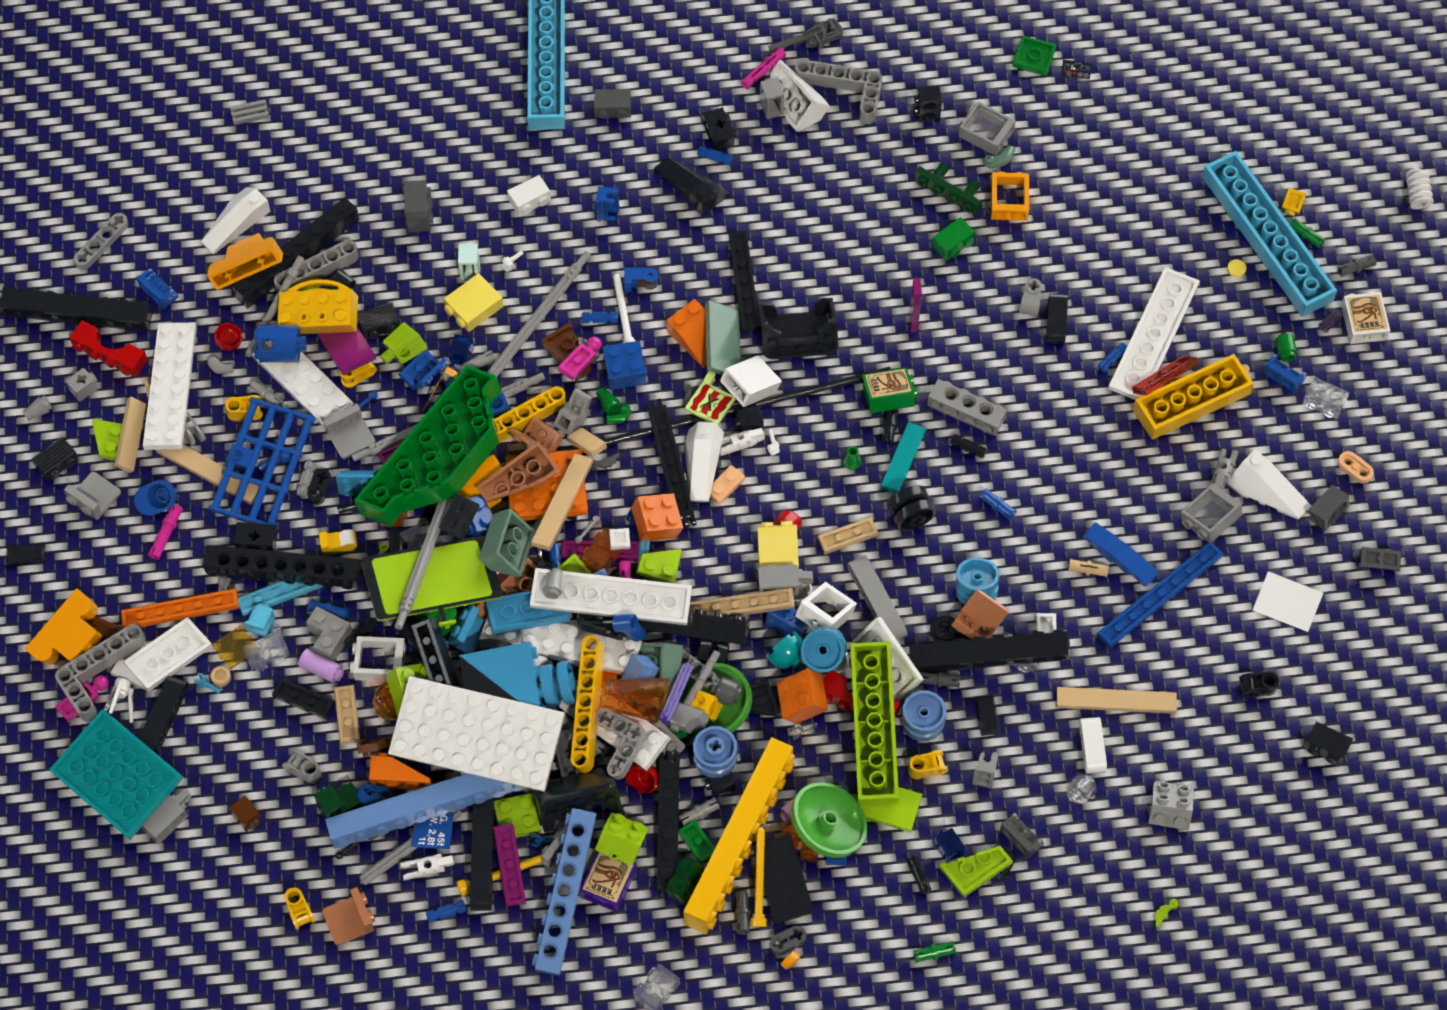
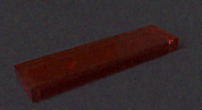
M1183 355L1132 387L1133 393L1147 396L1199 364L1198 359Z

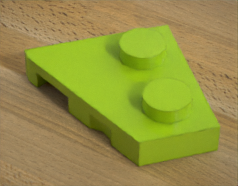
M93 419L92 424L100 458L115 461L122 424Z
M675 549L642 554L639 558L636 574L659 582L675 583L682 550Z

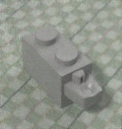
M768 564L758 567L759 592L793 588L794 595H799V587H803V584L813 583V571H802V569H798L797 565L783 564L782 566Z
M183 789L176 796L174 794L172 796L169 795L141 829L159 845L188 817L185 809L187 808V802L191 799L190 794Z

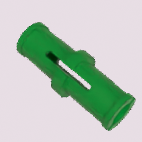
M1294 218V221H1291L1290 226L1301 236V239H1306L1318 249L1323 245L1325 238L1315 233L1313 228L1307 227L1296 218Z
M951 941L940 945L931 944L930 947L913 950L915 963L930 959L938 960V957L956 954V949L953 947L954 942Z

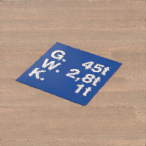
M446 813L444 816L432 817L422 823H414L411 847L450 849L454 813Z

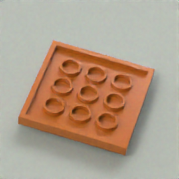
M582 449L550 452L549 455L560 469V472L545 483L508 495L509 508L524 521L543 519L574 454L582 455ZM518 455L505 456L506 464ZM585 480L567 517L588 515Z

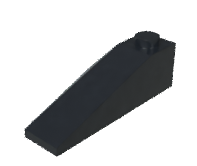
M666 158L654 167V170L702 216L730 196V193L717 181L673 159Z

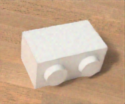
M540 175L507 190L508 201L518 216L528 214L533 209L544 206L551 201L550 190Z

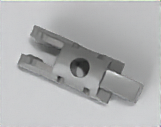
M187 412L184 437L192 446L195 444L194 434L201 442L205 441L206 437Z
M1221 449L1212 482H1215V485L1222 490L1230 482L1238 456L1237 450H1233L1230 459L1226 458V449Z

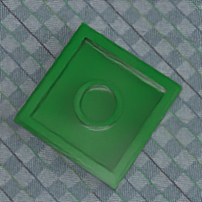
M1022 35L1012 67L1047 76L1057 44Z

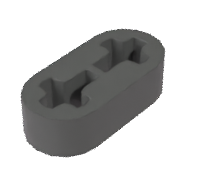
M793 926L774 935L770 940V951L775 955H783L802 946L806 941V930L801 926ZM794 932L802 934L800 940L797 938L791 939L794 937ZM776 941L783 943L782 949L774 947Z

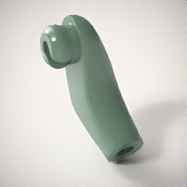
M1009 145L996 156L987 155L984 158V165L989 169L1007 165L1014 155L1015 148Z

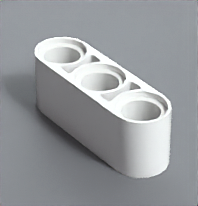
M1080 718L1079 729L1085 773L1107 772V762L1101 718Z

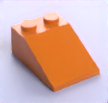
M694 299L666 320L667 332L702 368H705L707 366L705 309Z
M377 753L376 756H371L369 781L373 785L403 790H417L433 785L430 778L393 757H389V754Z

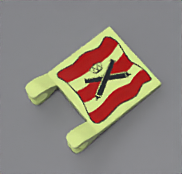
M708 371L704 381L686 405L685 410L706 421L716 422L719 425L736 398L731 393L729 394L712 386L715 382L716 373Z

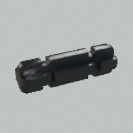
M954 434L952 436L951 445L955 447L960 446V449L971 454L975 453L979 458H984L987 449L985 447H978V444L965 438L961 439L962 437Z
M370 617L364 622V625L361 624L351 634V637L346 638L344 641L345 647L352 650L353 643L357 642V636L366 637L370 633L369 630L372 631L377 626L375 620Z
M918 856L909 857L907 862L912 869L911 872L917 885H919L920 893L924 895L931 892V886L927 882L928 879L923 867L919 865Z

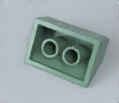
M511 508L493 514L479 560L491 571L520 577L535 530Z
M641 643L639 655L648 656L659 668L649 693L642 703H666L681 669L683 645Z

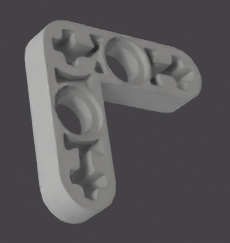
M602 708L596 712L595 722L603 729L623 738L607 766L608 774L614 779L619 780L624 778L647 738V732L641 725L609 709ZM602 716H607L610 720H612V722L609 723L608 721L602 720L601 718ZM622 721L625 722V728L617 731V724ZM630 729L637 733L640 732V736H634L630 733ZM627 747H631V754L627 757H624L623 750ZM615 767H616V768L619 767L621 770H620L619 772H618V771L615 772V771H614V768H615Z

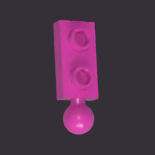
M591 337L587 341V346L581 343L558 366V371L573 381L594 360L596 351L602 346L601 340L598 337Z
M98 675L94 678L93 685L90 686L87 682H84L82 686L94 703L100 698L97 691L105 690L109 685L107 677ZM75 692L72 696H77L80 692ZM67 697L55 706L56 710L68 723L78 716V713Z

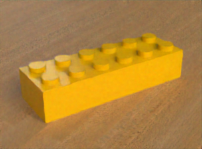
M1232 354L1135 399L1133 411L1153 440L1250 395L1254 383L1235 354Z

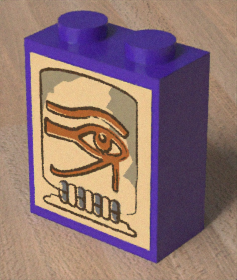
M597 852L580 888V898L618 913L636 874L637 863L634 862L633 866L619 860L612 861L610 856Z

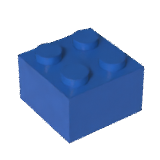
M640 341L603 346V358L609 390L647 384Z

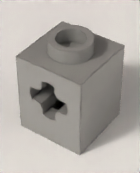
M82 368L65 380L69 391L79 402L98 390L96 385L97 378L92 372L88 373L85 368Z

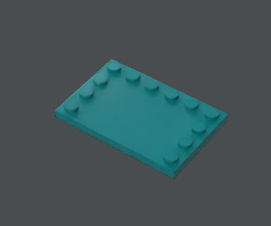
M104 709L96 715L49 769L129 840L132 839L184 779L180 773Z

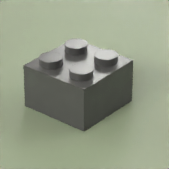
M426 180L404 181L405 216L408 232L431 231L430 224H434L431 187H427Z

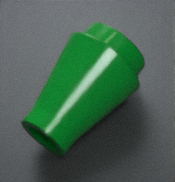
M605 387L599 388L596 395L599 398L603 411L609 415L618 412L620 409L619 399L607 391Z
M850 446L843 458V465L849 470H856L861 466L862 460L858 448Z

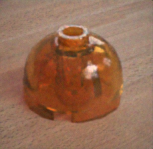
M386 681L376 689L372 697V706L378 717L393 722L397 721L398 716Z

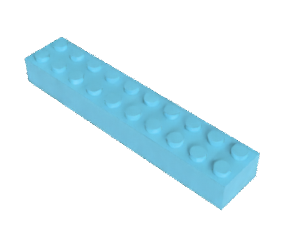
M529 0V130L565 129V0Z
M1237 151L1205 165L1202 175L1203 180L1300 315L1303 317L1334 302L1337 289Z

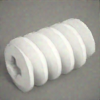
M1419 168L1411 169L1406 173L1410 207L1414 210L1423 209L1434 202L1433 198H1431L1433 194L1429 179L1430 174Z

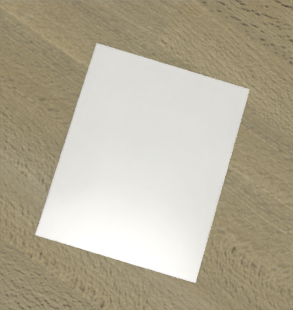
M1268 572L1253 611L1308 632L1323 592Z

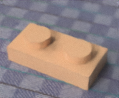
M730 465L713 482L710 498L720 505L745 481V476Z

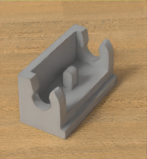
M984 752L980 754L978 766H975L973 785L992 788L999 753L993 752L990 762L983 760Z

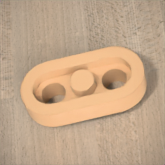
M1350 451L1343 452L1338 459L1340 469L1357 482L1364 484L1372 479L1374 474L1373 468L1355 453Z

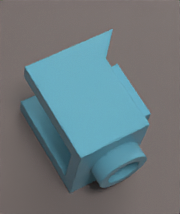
M257 604L253 608L249 620L243 622L246 631L267 637L275 619L274 611L269 605Z

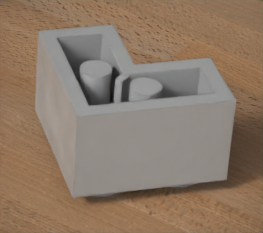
M316 606L306 622L309 632L319 637L313 646L314 652L335 662L345 646L344 641L353 633L351 624Z

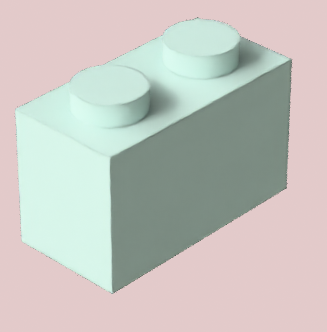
M470 242L459 244L458 265L461 282H467L478 273L480 274L478 244Z

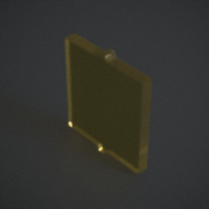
M241 625L212 644L219 654V659H223L230 670L259 651L252 641L251 635L248 636Z

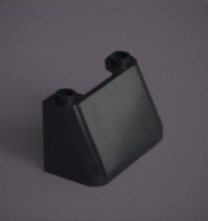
M822 298L816 301L814 312L777 315L775 305L771 303L758 304L762 348L766 358L781 359L833 354L838 349V322L833 298Z
M606 767L592 769L588 773L580 772L549 780L545 792L533 789L534 799L544 832L554 830V822L557 819L558 822L562 821L561 814L572 811V808L581 809L600 804L602 810L609 808L615 814L623 813L617 784L614 778L608 774Z

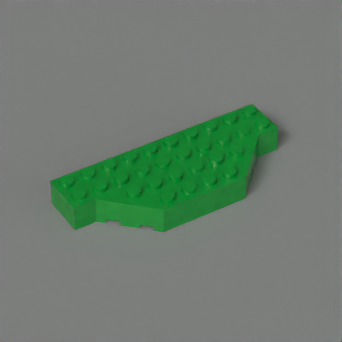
M468 365L463 368L355 498L354 501L362 516L391 527L402 513L455 497L454 494L460 492L499 444L491 405L502 392L496 375Z

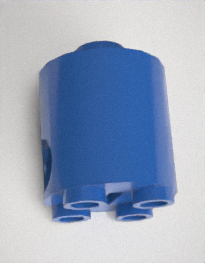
M260 325L258 329L254 330V340H257L254 358L259 359L260 363H299L300 353L306 352L307 339L306 337H301L298 325ZM267 340L272 341V348L268 347Z

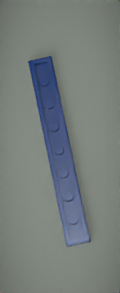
M1208 542L1097 632V637L1111 649L1219 561L1224 554L1213 543Z

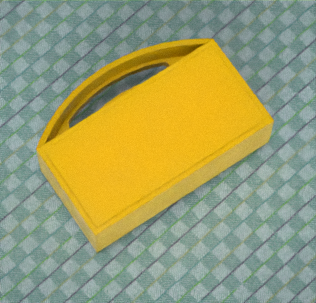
M318 279L297 284L285 292H279L277 325H298L300 334L357 332L358 295L349 287L331 280ZM321 285L334 286L339 288L338 290L317 288L302 291L310 287Z

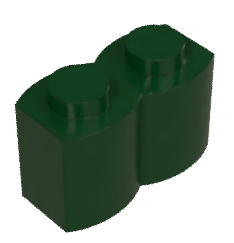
M684 857L676 868V874L670 879L666 888V892L677 904L687 906L704 872L703 867L695 859Z

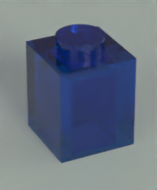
M458 334L454 335L448 353L450 362L461 365L471 359L474 350L473 338Z
M953 828L947 831L943 829L936 834L934 846L946 863H950L964 855L965 846Z

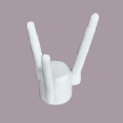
M118 678L115 680L104 710L107 712L109 709V713L112 714L117 699H124L128 696L129 722L133 723L132 695L134 689L130 688L131 682L129 680Z

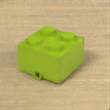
M611 812L595 851L610 856L612 861L619 860L633 866L649 828L640 822H634L625 818L622 814Z

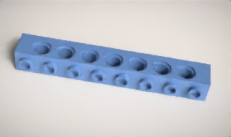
M572 808L571 813H567L565 825H568L567 833H562L560 845L564 846L562 853L558 852L556 865H559L557 873H553L551 885H554L553 893L549 892L546 905H550L549 911L543 915L542 925H545L543 933H539L537 945H540L539 954H534L532 965L536 966L535 971L560 977L596 821V813ZM575 827H581L584 833L581 836H574L572 830ZM570 847H577L579 849V853L576 856H570L567 851ZM568 866L575 870L574 874L569 877L563 874V869ZM563 886L568 887L570 890L569 895L565 897L558 894V890ZM556 907H563L565 914L557 917L553 911ZM558 927L561 930L560 935L557 937L550 936V928ZM547 947H553L556 950V954L553 957L545 956L544 951Z

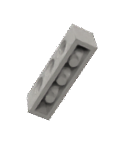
M938 379L928 396L927 406L994 436L997 435L1006 419L1007 409L1002 405L991 403L982 396L973 395L964 388L960 389L953 386L948 381Z

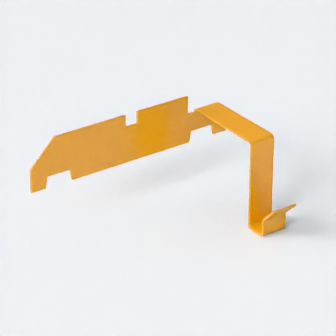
M448 365L443 374L446 373L454 378L459 374L449 368Z

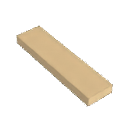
M133 397L127 398L114 464L115 467L129 473L134 471L147 405Z

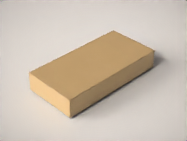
M582 427L567 436L569 443L582 449L583 452L591 457L596 456L607 448L606 442Z

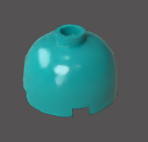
M794 631L793 637L790 635L784 637L772 648L774 652L771 655L768 652L766 657L775 667L787 669L792 666L795 669L803 662L801 659L803 640Z

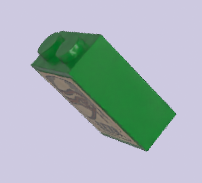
M907 368L862 375L863 391L870 413L915 406V398H918L917 388L913 387V376L909 375Z

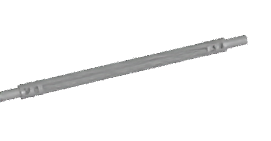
M585 251L579 260L571 265L487 373L498 377L582 271V266L591 256L589 252Z
M540 373L526 380L523 378L502 387L501 393L504 394L505 398L529 389V386L545 380L543 373ZM415 426L368 445V448L352 454L353 461H358L369 455L374 456L380 451L403 442Z
M452 498L441 501L437 505L399 607L400 613L395 624V628L398 630L403 628L406 617L411 612L441 531L439 526L443 522L442 519H444V515L448 511Z

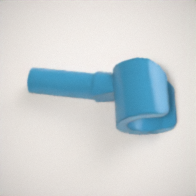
M198 673V676L202 679L201 681L193 680L198 688L206 687L218 694L221 691L218 687L210 684L202 673Z

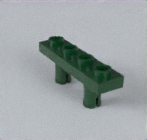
M940 163L933 173L921 166L918 167L915 173V181L920 186L926 187L933 191L934 194L946 198L950 203L960 206L967 213H972L976 216L979 214L982 201L974 197L980 188L978 182L971 180L963 191L942 179L949 171V167L945 163Z

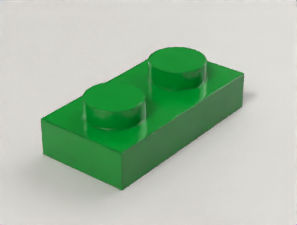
M696 820L678 830V834L700 865L711 858L715 847Z

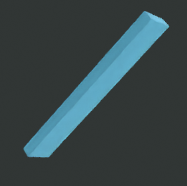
M320 570L316 574H321L324 570ZM338 572L335 576H340L343 572ZM280 581L238 597L239 608L243 617L251 615L253 608L257 604H266L272 607L324 586L318 584L307 586L297 582L287 584L284 581Z

